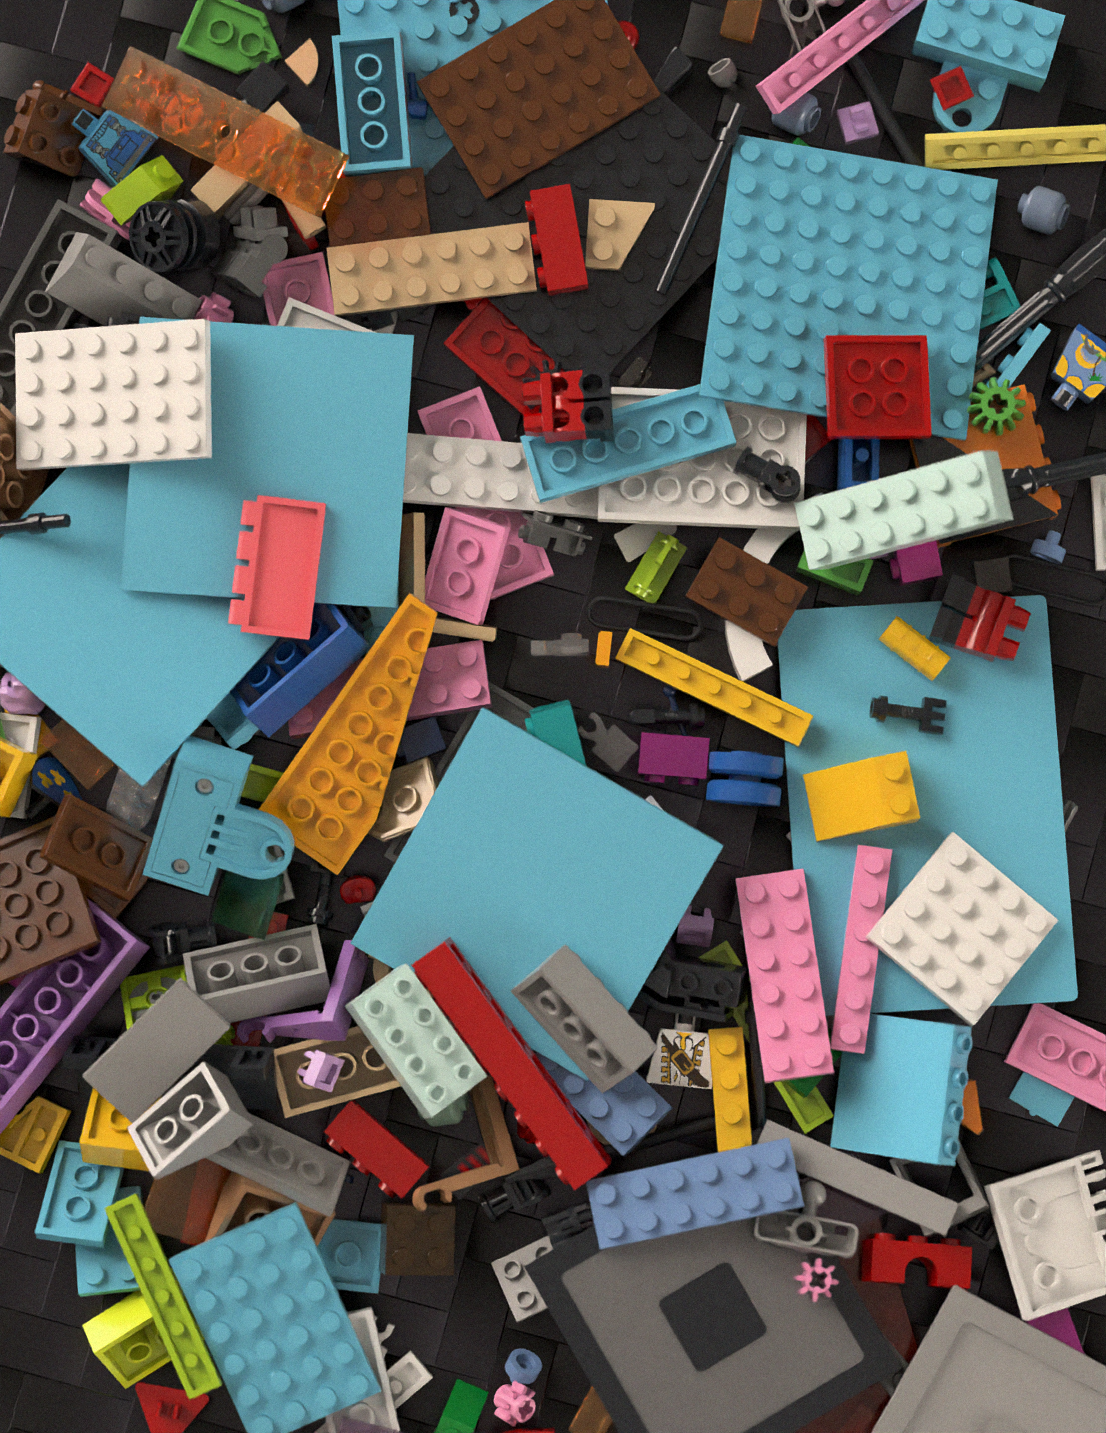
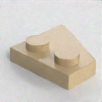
M589 199L585 269L619 271L632 246L640 236L646 222L654 212L655 203Z

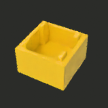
M94 1087L92 1088L80 1139L83 1162L150 1171L127 1129L132 1122ZM162 1095L148 1109H150L156 1102H158L162 1098Z

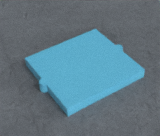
M1023 1072L1009 1099L1029 1110L1031 1116L1038 1115L1058 1127L1074 1096Z

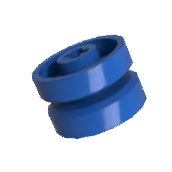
M749 751L710 752L708 770L713 774L729 776V780H712L708 782L706 801L779 807L781 788L777 785L761 783V779H777L783 774L784 758Z

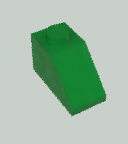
M457 1378L434 1433H473L489 1392Z

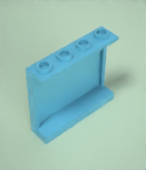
M870 1014L865 1053L858 1054L842 1051L830 1147L926 1163L955 1165V1159L960 1148L958 1134L960 1122L964 1115L962 1101L964 1088L968 1082V1072L966 1069L968 1053L972 1048V1027Z

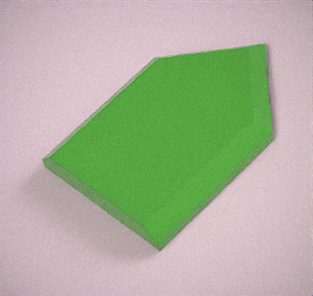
M197 0L177 46L179 51L237 75L255 69L262 61L267 64L282 58L265 14L234 0Z

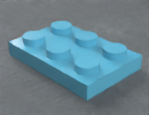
M59 1140L35 1230L37 1239L104 1248L110 1226V1220L104 1208L116 1202L124 1168L85 1163L82 1160L80 1143Z
M142 1187L119 1188L116 1202L138 1193L143 1204ZM111 1222L104 1248L75 1244L78 1294L80 1297L140 1290Z

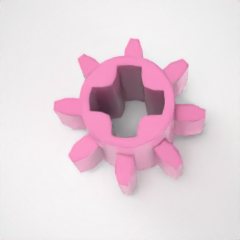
M214 292L211 293L210 298L205 295L199 298L203 301L194 319H206L212 322H232L234 311L228 308L231 303L230 300Z
M816 1258L814 1267H810L806 1262H802L801 1266L805 1271L802 1275L794 1276V1279L801 1281L803 1286L799 1289L798 1294L810 1292L812 1302L817 1301L818 1293H822L827 1298L832 1297L828 1288L830 1285L839 1283V1281L831 1279L830 1273L835 1267H821V1258ZM811 1272L814 1274L822 1273L823 1278L820 1280L821 1288L818 1286L810 1287L809 1283L812 1281Z
M515 1380L512 1386L509 1384L501 1386L494 1396V1405L498 1408L494 1415L512 1426H515L517 1421L525 1422L529 1420L535 1411V1402L531 1399L535 1392Z

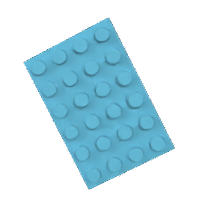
M297 1201L170 1257L169 1262L247 1433H289L381 1392V1386Z

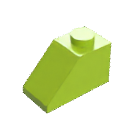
M162 155L139 166L100 200L122 226L132 220L137 209L143 204L150 201L169 200L183 180Z

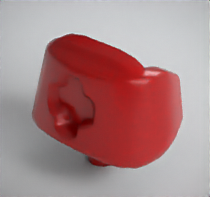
M365 875L351 876L345 879L340 887L341 898L346 904L372 901L376 894L375 883Z

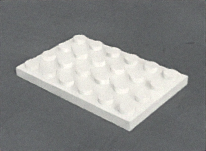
M195 319L15 333L16 469L38 470L212 458L209 320Z
M611 387L612 410L678 390ZM724 401L737 442L735 447L599 486L598 522L800 530L794 503L804 500L807 414ZM747 446L753 449L752 453L768 462L771 459L782 466L788 465L798 471L800 475V493L794 501L790 503L777 502L771 493L758 487V483L743 474L736 475L733 473L739 457ZM789 479L784 483L779 482V489L784 490L786 486L791 487V480Z

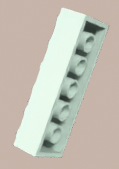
M996 451L975 452L794 503L809 570H826L1013 520L1000 459Z

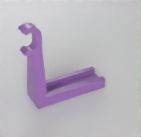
M344 940L327 1000L321 1014L317 1010L279 1016H259L243 1020L237 1028V1034L243 1044L249 1040L248 1036L253 1030H263L262 1033L269 1043L274 1040L276 1035L345 1041L352 1019L345 1005L359 995L369 962L365 952L350 944L352 940Z

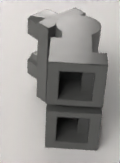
M261 205L240 208L242 225L233 227L234 237H238L237 247L235 250L227 249L211 273L233 291L260 298L267 288L261 281L272 265L280 263L287 255L288 246L283 237H288L287 226L278 225L276 208H263Z

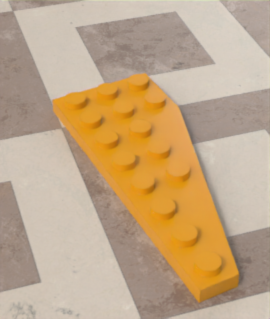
M411 593L408 594L258 809L281 819L291 830L295 841L294 846L336 875L340 873L378 818L438 615L436 610Z

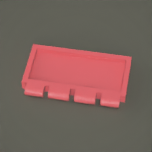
M257 495V502L243 500L240 525L252 526L253 532L239 531L236 559L249 561V566L235 565L232 593L243 594L245 599L244 601L231 599L228 624L241 625L242 633L310 641L326 503Z

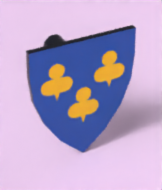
M46 757L34 764L30 772V787L39 793V798L25 810L30 819L35 820L53 803L60 807L64 795L71 794L81 799L76 785L58 758Z

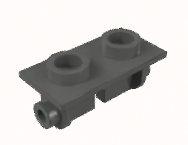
M534 510L533 514L523 511L521 513L528 521L527 525H521L518 532V537L522 538L524 543L547 549L549 540L553 537L555 538L551 547L553 551L575 557L577 554L582 555L585 550V542H582L583 538L588 540L593 538L583 529L584 524L575 520L565 519L564 523L553 520V515Z

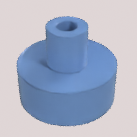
M1049 530L1045 541L1034 539L1030 553L1043 560L1062 564L1066 550L1058 546L1061 534Z
M527 1349L513 1350L505 1364V1370L510 1376L512 1383L514 1380L522 1384L533 1383L542 1369L539 1357Z

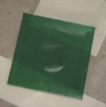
M226 871L211 921L265 940L285 874L280 873L276 877L261 880Z

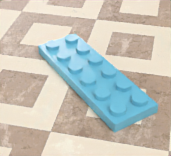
M699 384L613 409L614 441L600 442V439H577L567 442L556 441V443H546L544 436H520L539 502L543 503L735 447L737 442L724 401L699 397Z

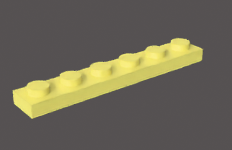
M1106 124L925 134V167L939 170L1106 161Z

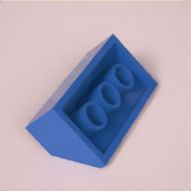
M314 603L310 641L280 637L230 693L244 715L264 734L270 737L304 706L309 704L330 683L334 682L354 662L359 660L371 646L361 632L356 630L351 620L338 605Z

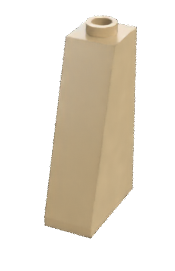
M277 101L191 189L194 198L207 203L215 213L217 220L221 218L229 205L283 146L286 145L293 148L305 142L300 124Z

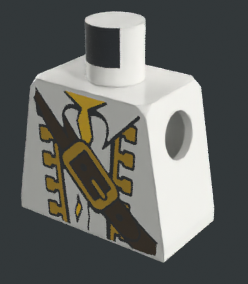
M676 1013L674 1029L660 1028L656 1040L658 1048L653 1052L646 1077L647 1083L712 1089L709 1034L694 1031L696 1017Z

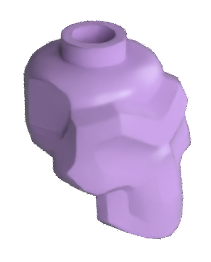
M9 672L5 673L0 682V705L10 714L37 715L45 707L46 704Z

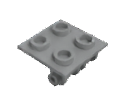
M549 1236L491 1263L517 1323L548 1309L524 1266L553 1249Z

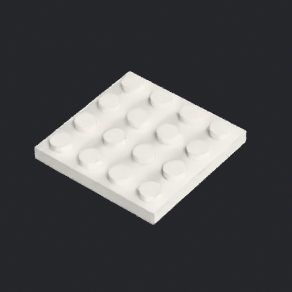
M951 832L865 938L966 1023L974 1026L1058 922V919L958 835Z

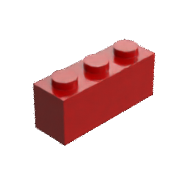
M570 184L530 191L531 200L525 201L528 222L535 221L537 234H532L531 239L534 255L541 254L543 267L537 268L540 288L547 287L549 296L589 289Z
M350 1100L324 1131L329 1136L326 1142L340 1154L346 1150L355 1158L352 1164L364 1175L368 1176L371 1172L380 1179L381 1182L378 1186L391 1198H394L396 1195L403 1198L430 1166L355 1100Z

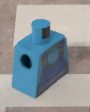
M82 109L71 124L86 135L78 149L113 187L132 173L158 138L154 133L111 110L106 111L98 120L88 111Z

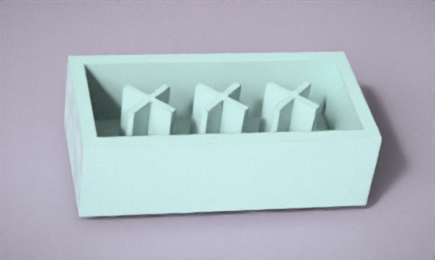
M407 963L398 966L345 1005V1008L424 1118L435 1116L487 1077Z

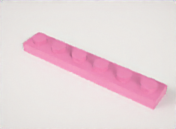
M866 0L756 85V88L773 114L781 113L924 0Z
M865 845L857 846L831 1033V1050L858 1054L865 1053L879 951L865 937L884 915L892 849Z

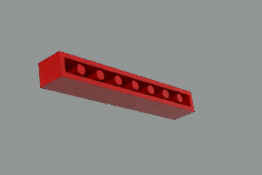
M451 937L411 966L415 970L413 973L423 987L430 990L435 997L433 1001L445 1017L448 1016L456 1027L453 1029L465 1045L469 1044L475 1052L474 1058L485 1073L489 1072L496 1081L494 1087L499 1096L504 1101L509 1099L517 1110L514 1114L518 1122L525 1129L529 1127L536 1136L535 1144L539 1151L545 1157L550 1156L557 1165L555 1171L560 1180L565 1185L570 1183L575 1190L608 1167L612 1161L608 1153Z

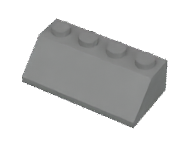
M76 232L45 290V293L103 326H107L108 317L121 319L122 312L155 318L193 320L203 301L95 237Z
M317 924L183 954L188 985L229 1023L326 1002L330 990Z
M566 944L550 955L511 990L512 994L601 1093H604L634 1073L658 1048L651 1040L648 1032L639 1027L628 1014L626 1008L613 998L605 989L602 981L586 968L580 957L571 951Z

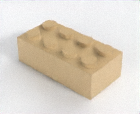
M359 1026L348 1029L345 1041L310 1039L274 1049L277 1089L285 1118L401 1086ZM315 1050L345 1060L332 1092L303 1082L304 1077L299 1075L298 1069L308 1070L312 1060L305 1056L306 1051L315 1052Z

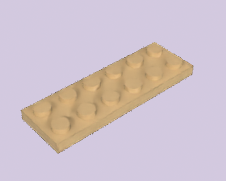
M528 222L327 248L335 316L537 291Z

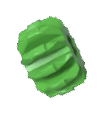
M992 377L989 380V388L985 383L980 382L976 386L979 393H970L968 399L975 404L968 406L967 413L978 414L971 422L973 426H977L981 422L985 423L982 433L988 434L991 427L994 426L995 434L1001 436L1004 430L1003 425L1007 430L1013 431L1016 428L1013 420L1021 421L1024 414L1017 409L1024 407L1026 402L1023 399H1014L1021 392L1019 387L1014 388L1011 392L1007 390L1010 380L1005 379L1001 387H998L996 377ZM993 399L997 401L998 405L1004 406L999 414H996L995 408H989Z

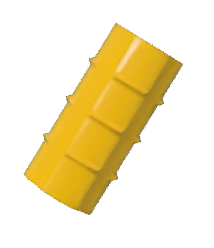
M896 616L878 639L890 648V651L895 652L904 659V662H908L917 669V672L922 673L931 681L935 679L951 658L939 646L934 645L925 638V635L920 634L912 625L907 624L898 616Z

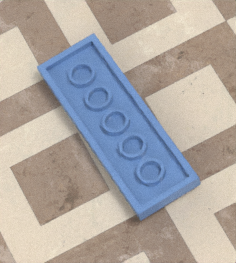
M789 1137L588 1180L586 1182L600 1250L804 1207Z

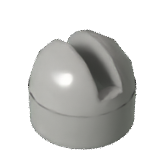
M730 58L718 61L708 71L712 81L722 88L729 87L731 85L730 81L735 82L737 80L738 72Z

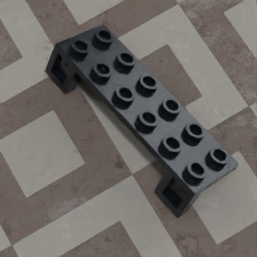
M76 1035L73 1037L63 1055L64 1069H76L80 1097L90 1098L93 1088L83 1078V1073L119 1038ZM213 1044L162 1094V1097L166 1095L204 1061L228 1077L245 1108L276 1110L279 1101L274 1048Z

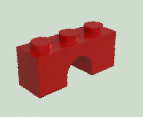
M875 1233L874 1239L863 1240L861 1282L902 1284L905 1281L906 1266L915 1258L922 1262L926 1268L927 1287L952 1289L955 1284L963 1289H970L972 1247L961 1246L960 1239L941 1238L940 1244L928 1243V1237L908 1236L907 1241H895V1234Z

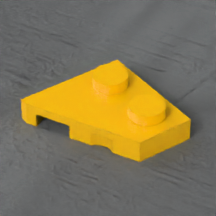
M38 1096L25 1107L24 1111L19 1115H15L0 1134V1155L37 1173H43L71 1111Z

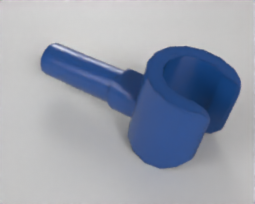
M415 72L407 73L409 116L412 119L426 120L428 102L427 100H418Z

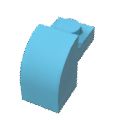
M231 693L207 717L208 721L234 750L240 745L247 743L253 734L259 730L244 715Z

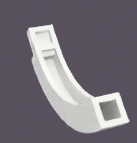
M821 492V493H819V494H817V495H815V496H813V497H811V498H814V497H817V496H821V495H824V494H823V492ZM758 528L743 551L768 564L778 548L798 530ZM725 620L728 651L739 680L745 682L770 668L772 663L765 651L762 640Z

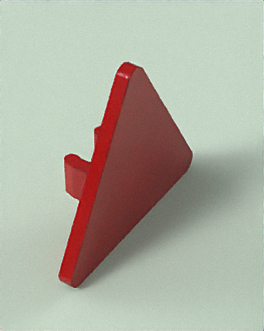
M138 1382L135 1385L151 1433H182L210 1400L209 1395L205 1393L189 1400L186 1391L183 1389L145 1382Z

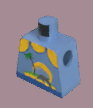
M1080 324L1071 333L1050 375L1054 381L1060 384V387L1051 398L1057 406L1067 411L1077 397L1089 404L1106 388V343Z

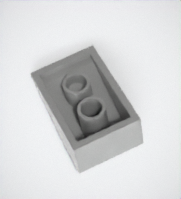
M203 1061L127 1129L152 1176L159 1179L228 1147L254 1123L228 1077Z

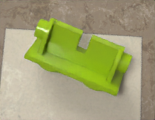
M658 531L625 590L648 603H656L688 547L679 543V540L675 537Z

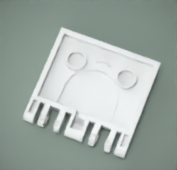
M1100 1150L1087 1152L1074 1158L984 1186L1023 1320H1031L1106 1294V1240L1103 1239V1235L1106 1234V1206L1095 1209L1093 1205L1106 1200V1189L1090 1194L1087 1184L1103 1180L1106 1177V1169L1086 1174L1083 1171L1103 1164Z

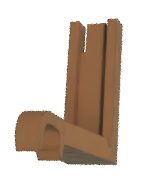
M491 1075L469 1089L491 1164L418 1187L413 1194V1204L419 1212L425 1211L427 1204L424 1202V1195L427 1192L438 1190L441 1195L440 1200L449 1203L452 1199V1191L519 1170Z

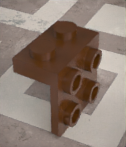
M42 89L26 90L17 101L15 110L18 113L14 124L6 131L4 137L6 146L3 153L14 158L27 157L67 176H76L85 157L78 147L86 138V135L71 124L83 108Z

